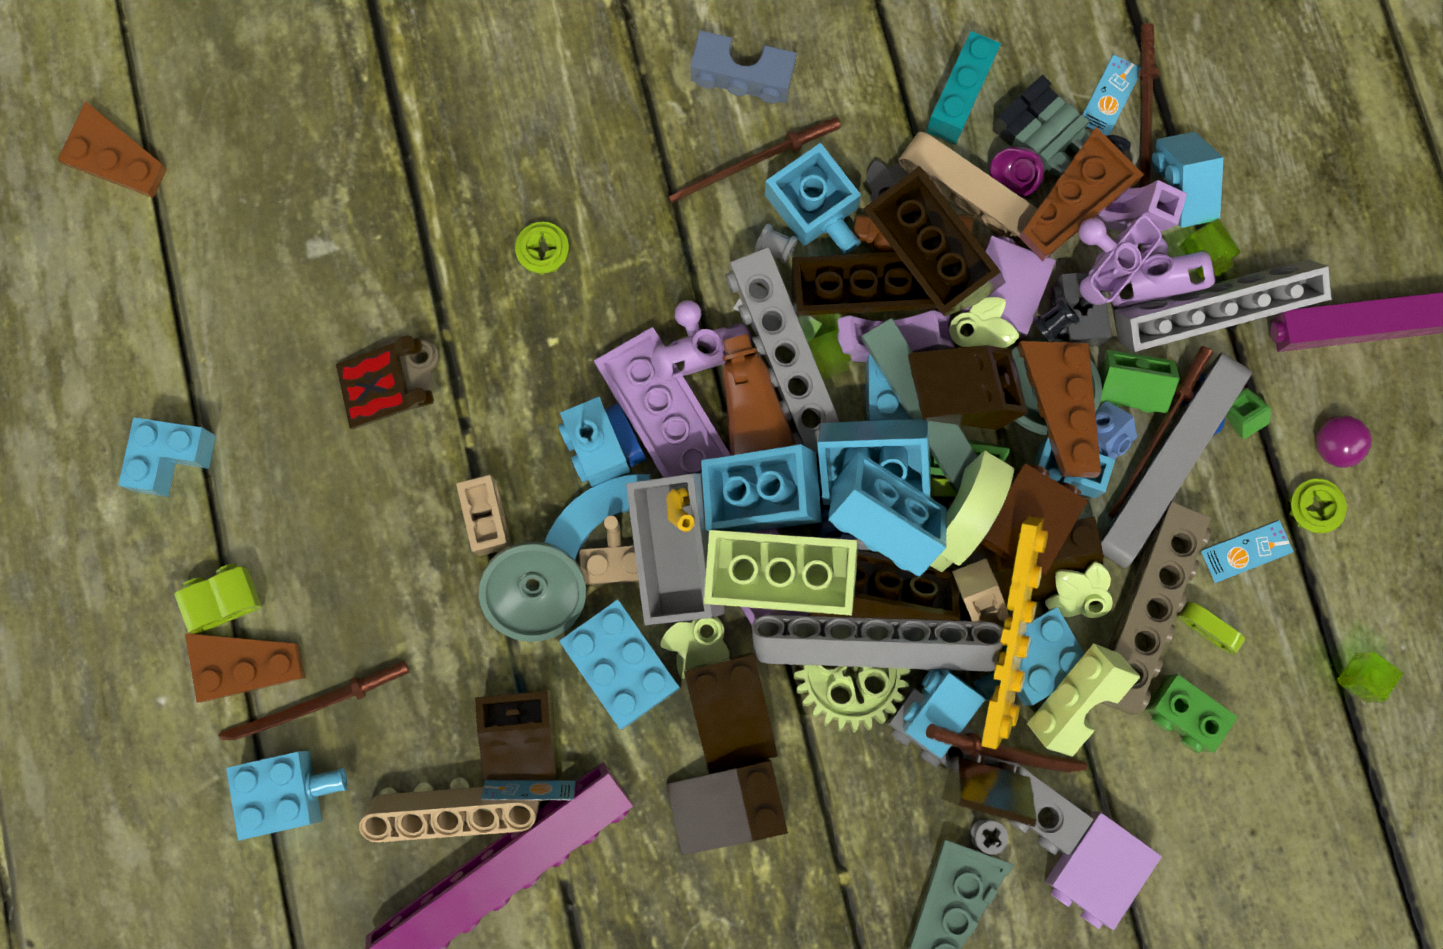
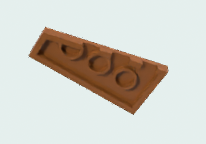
M1096 127L1023 229L1019 238L1044 261L1078 232L1084 220L1098 216L1135 185L1144 174Z

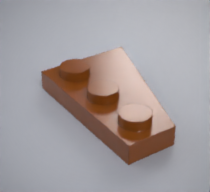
M86 101L57 159L63 165L154 198L167 170L163 164Z
M185 633L197 703L305 679L299 644Z

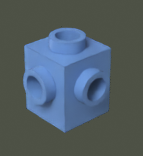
M1106 401L1095 413L1099 454L1116 459L1119 455L1125 454L1130 448L1131 443L1137 438L1134 416Z

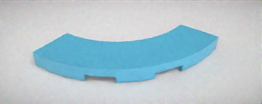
M650 474L621 476L607 480L585 491L574 499L559 515L544 543L562 549L576 561L580 549L589 537V534L604 522L606 517L617 516L630 511L626 483L650 480Z

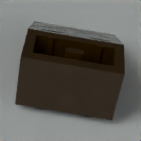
M983 345L913 352L907 355L919 401V408L925 421L998 430L1028 413L1011 349Z
M540 691L475 697L477 736L484 783L485 780L559 781L552 692Z

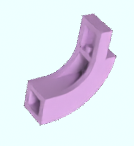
M1157 180L1145 187L1130 188L1095 218L1103 221L1107 229L1124 231L1127 229L1129 222L1145 216L1151 219L1160 231L1167 230L1178 225L1187 193Z
M932 310L916 316L894 320L913 352L955 348L954 341L949 333L950 315L943 316L941 312ZM850 315L838 319V341L843 353L849 354L850 361L866 362L870 353L860 337L885 321H869Z

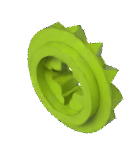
M536 222L528 225L520 232L515 244V252L519 263L528 272L538 273L542 276L545 273L556 272L563 263H566L570 250L565 233L558 226L549 222ZM542 237H544L547 247L553 248L551 251H546L543 260H541L538 251H533L534 248L540 247Z
M1307 480L1295 488L1293 496L1289 499L1292 509L1290 515L1296 519L1298 527L1310 531L1311 534L1328 533L1335 530L1342 524L1346 516V499L1342 491L1328 480ZM1313 498L1319 503H1329L1324 509L1320 510L1321 516H1319L1317 511L1311 512L1306 509L1314 503Z

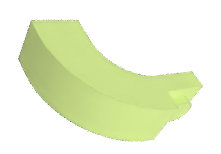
M984 451L964 469L958 494L947 512L946 549L930 565L931 567L943 572L952 563L960 566L972 554L997 518L1009 492L1015 468L989 452Z

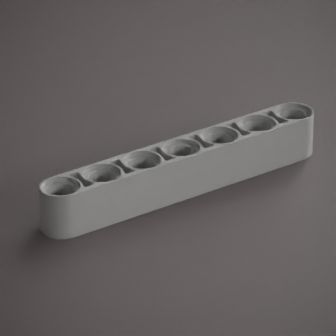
M1220 353L1205 373L1204 379L1206 380L1199 383L1193 393H1196V396L1189 404H1185L1123 501L1118 512L1100 537L1104 556L1124 569L1131 564L1247 383L1252 370L1224 353Z
M764 615L757 618L752 624L754 656L757 660L769 664L993 671L999 662L1001 652L1004 651V645L1000 643L1003 628L991 622Z

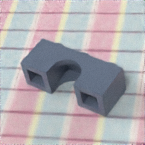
M700 30L690 66L691 81L696 82L697 85L703 88L718 87L727 89L730 93L737 96H745L746 94L757 96L767 103L787 102L797 53L764 46L762 56L756 64L741 66L731 58V37Z

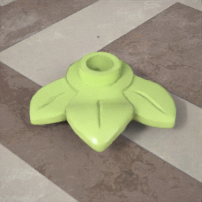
M999 297L984 298L978 304L973 305L969 312L960 313L955 316L949 327L952 340L963 347L989 345L1005 348L1013 344L1019 338V334L1010 323L1001 319L1006 300ZM965 323L973 326V333L970 336H963L960 332L961 326Z
M1094 561L1084 573L1065 569L1056 570L1055 582L1058 594H1054L1045 600V605L1049 610L1058 607L1063 617H1073L1082 614L1089 618L1102 617L1111 610L1113 600L1108 591L1111 577L1108 570L1102 564ZM1093 601L1100 602L1096 605H1090V603Z
M718 617L697 619L691 623L678 622L667 630L660 643L662 648L677 652L676 664L682 679H685L684 669L726 659L730 656L729 649L722 640L724 637V626ZM705 624H709L713 629V633L709 638H703L700 634V629Z

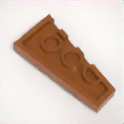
M1020 341L1017 349L1020 357L1024 358L1028 370L1026 372L1030 386L1034 387L1039 403L1037 407L1041 418L1044 417L1049 430L1047 436L1061 476L1097 478L1101 473L1089 343Z

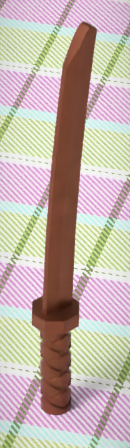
M1152 23L1141 25L1142 69L1137 72L1138 79L1142 80L1140 171L1144 174L1140 179L1139 188L1150 184L1153 79H1157L1160 76V69L1154 66L1155 33L1154 24Z
M833 117L814 127H809L805 131L802 130L798 133L793 130L786 133L787 141L676 192L669 199L671 203H674L788 149L796 153L801 150L802 144L839 130L841 128L840 122L837 117Z
M1200 347L1195 356L1196 358L1190 365L1191 367L1186 372V376L1183 377L1181 384L1177 385L1174 393L1175 399L1168 413H1166L1108 513L1110 517L1113 518L1118 512L1181 402H1190L1195 394L1192 390L1205 369V365L1210 360V356L1213 354L1210 348Z
M403 660L390 666V668L387 667L359 680L358 677L350 679V684L267 717L222 731L218 736L221 740H237L313 713L352 696H356L360 700L366 697L365 693L369 690L410 673L406 661Z
M929 724L926 728L927 738L935 739L957 748L959 747L963 754L969 757L981 754L1022 765L1067 773L1082 771L1088 768L1085 761L1030 752L999 744L997 749L982 746L983 739L976 733H966L964 735L935 724Z

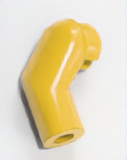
M681 487L678 490L672 489L666 496L667 519L681 531L688 532L694 527L695 522L694 518L683 509L684 506H689L690 498H688V489Z

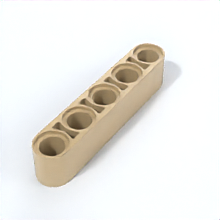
M918 132L898 159L900 166L908 173H911L920 166L945 199L967 214L974 215V219L999 236L1010 238L1016 242L1017 246L1029 250L1030 248L1019 236L1038 209L931 135Z
M484 787L384 794L371 799L359 823V830L361 835L371 842L522 832L533 826L541 800H481ZM518 806H523L527 809H521ZM481 808L488 809L491 812L484 811Z

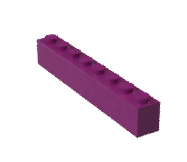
M602 762L575 782L574 800H550L538 809L536 820L531 828L522 832L505 833L368 933L365 940V949H446L452 939L462 932L468 933L479 924L481 918L490 911H498L503 908L513 894L522 888L528 889L539 880L540 875L551 866L557 867L564 863L570 853L581 844L587 845L594 841L599 835V831L610 823L615 824L621 821L628 814L629 809L633 807L628 793L605 762Z

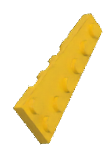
M1029 516L1022 523L1007 603V609L1013 611L1012 617L1008 616L1005 621L1000 642L1002 645L1007 646V651L1001 652L994 674V679L1000 680L1001 684L996 686L993 699L989 701L982 746L997 749L1003 738H1009L1011 727L1016 726L1020 706L1015 705L1014 701L1016 692L1021 693L1025 679V671L1020 670L1021 658H1027L1031 637L1025 636L1027 623L1032 624L1036 611V602L1031 601L1032 590L1039 587L1042 567L1036 566L1038 552L1044 553L1048 537V531L1042 530L1044 521L1042 518Z

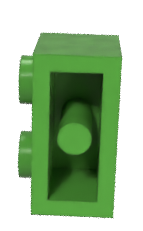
M1106 350L1099 372L1102 383L1101 403L1108 401L1116 407L1138 408L1147 413L1155 411L1168 413L1180 379L1175 361Z
M1178 674L1166 676L1145 708V711L1153 716L1151 721L1156 726L1166 732H1170L1172 729L1183 737L1180 742L1184 746L1198 754L1201 751L1215 753L1238 718Z

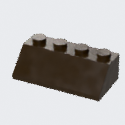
M920 166L863 208L943 316L978 304L1006 283L1000 269Z
M896 252L792 257L791 285L793 306L797 316L937 308Z
M1095 516L1076 521L1047 574L1041 577L1039 587L1033 588L1031 601H1044L1048 597L1058 594L1055 582L1056 570L1065 569L1084 573L1094 561L1103 565V549ZM981 544L977 546L960 566L953 563L954 569H960L987 559L1007 608L1015 564ZM961 596L964 614L967 616L969 614Z
M858 550L852 615L809 612V616L959 621V588L952 572L958 569L947 567L943 572H940L929 566L918 577L909 570L899 568L893 560L885 555Z

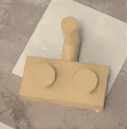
M608 516L604 520V526L607 529L608 548L580 549V569L583 573L585 584L639 582L634 546L622 547L620 524L616 517Z

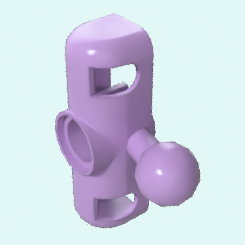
M1141 216L1127 224V229L1122 231L1115 240H1112L1106 234V225L1100 219L1088 218L1081 223L1078 230L1080 239L1087 245L1097 244L1103 250L1098 254L1095 265L1089 272V276L1080 283V293L1083 298L1091 304L1102 305L1113 301L1162 239L1161 231L1151 219ZM1139 243L1146 246L1151 245L1143 253L1138 249ZM1100 291L1113 292V294L1106 299Z
M1162 238L1127 283H1132L1133 297L1122 299L1118 294L1112 301L1113 306L1125 307L1152 300H1164L1174 295L1211 287L1215 283L1210 255L1205 251H1199L1171 258L1167 255L1168 245ZM1142 245L1141 253L1146 251L1151 245ZM1203 267L1204 280L1201 283H1192L1188 270Z
M682 301L676 306L675 319L678 324L686 328L688 337L673 341L668 346H658L651 355V361L657 376L661 380L666 381L729 362L722 359L723 356H726L723 340L749 334L752 346L751 332L741 323H736L728 329L722 327L714 330H700L698 324L701 317L700 307L693 301ZM697 346H704L709 351V354L702 353ZM684 361V369L676 374H672V364Z

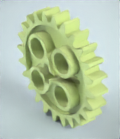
M797 665L804 668V670L794 673V679L804 681L803 684L797 687V693L808 694L802 705L804 707L812 704L816 706L812 713L813 718L823 713L826 715L824 720L826 727L834 719L837 720L838 731L843 729L846 722L850 723L853 733H856L859 722H863L866 729L871 730L873 718L880 724L886 721L883 711L891 715L896 713L897 710L892 701L897 703L904 701V696L897 690H906L909 687V683L901 680L900 677L908 675L910 669L851 666L853 671L860 672L856 678V684L864 699L862 704L857 701L852 678L850 676L844 677L847 666H838L834 670H827L821 665ZM873 677L879 679L883 684V691L876 694L869 692L865 687V680ZM835 688H843L848 691L850 700L845 704H838L833 701L831 691Z

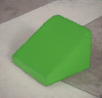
M1247 387L1240 392L1227 412L1226 418L1242 439H1246L1270 423L1271 408Z

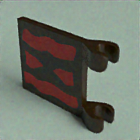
M406 335L392 344L336 364L350 429H356L410 409L433 404L434 397L431 390L425 391L423 388H416L407 392L400 361L402 356L413 355L422 351L419 338L413 339L412 336Z

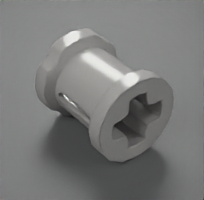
M767 223L759 236L755 251L757 252L769 247L772 256L779 258L780 263L786 265L794 252L798 237L793 235L790 238L773 230V226Z
M990 819L978 820L970 829L972 844L975 848L987 854H998L1008 844L1007 830L996 821ZM985 829L993 831L994 843L984 842L986 838L982 833Z

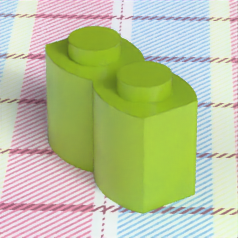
M229 564L215 571L217 575L204 581L203 577H198L182 584L183 589L175 592L174 595L188 633L199 634L262 608L249 569L242 566L237 567L236 564Z

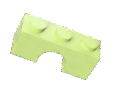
M1093 643L1029 720L1027 725L1045 748L1073 757L1095 731L1085 719L1088 711L1103 701H1111L1118 704L1137 682L1140 675L1120 653Z

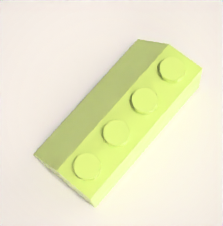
M709 530L704 604L852 615L858 541Z

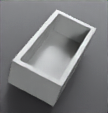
M688 474L626 483L644 625L713 618L725 614L724 605L704 604L709 531H706L702 474ZM684 487L689 491L688 498H690L689 506H684L683 509L694 518L695 524L688 532L681 531L667 519L666 496L672 489L678 490Z

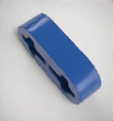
M619 403L605 408L617 440L630 466L633 467L645 461V455Z

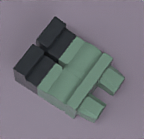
M1042 74L1021 94V97L1015 99L997 116L992 131L1010 146L1018 145L1033 149L1041 157L1044 171L1047 169L1060 179L1072 162V159L1064 152L1070 147L1078 153L1091 135L1086 130L1089 120L1083 115L1080 116L1077 110L1070 104L1065 103L1050 88L1052 83Z

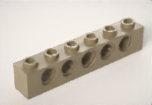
M1171 501L1152 530L1108 646L1109 650L1120 653L1140 675V678L1118 704L1111 701L1100 703L1128 715H1139L1140 710L1144 711L1151 697V691L1148 690L1151 679L1158 676L1163 665V658L1160 657L1164 644L1168 645L1175 632V625H1172L1175 614L1183 609L1187 600V593L1184 592L1188 579L1192 580L1199 567V561L1196 560L1200 548L1205 547L1210 538L1211 529L1208 528L1211 517ZM1173 536L1179 538L1183 543L1181 554L1175 552L1171 546ZM1162 568L1171 574L1172 580L1169 586L1164 585L1160 581L1159 572ZM1150 600L1156 602L1160 609L1159 616L1156 619L1151 617L1147 611V604ZM1137 633H1142L1147 638L1148 645L1145 651H1140L1135 645Z

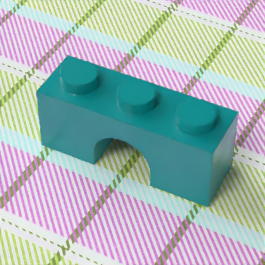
M970 31L932 113L926 133L951 144H957L978 94L994 63L1001 43Z

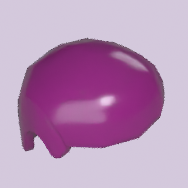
M1015 145L997 152L990 162L989 176L1018 196L1025 197L1035 192L1044 179V164L1041 157L1033 149Z
M1349 415L1326 419V422L1316 433L1317 452L1326 463L1337 468L1356 466L1368 455L1371 449L1372 437L1370 430L1361 420Z

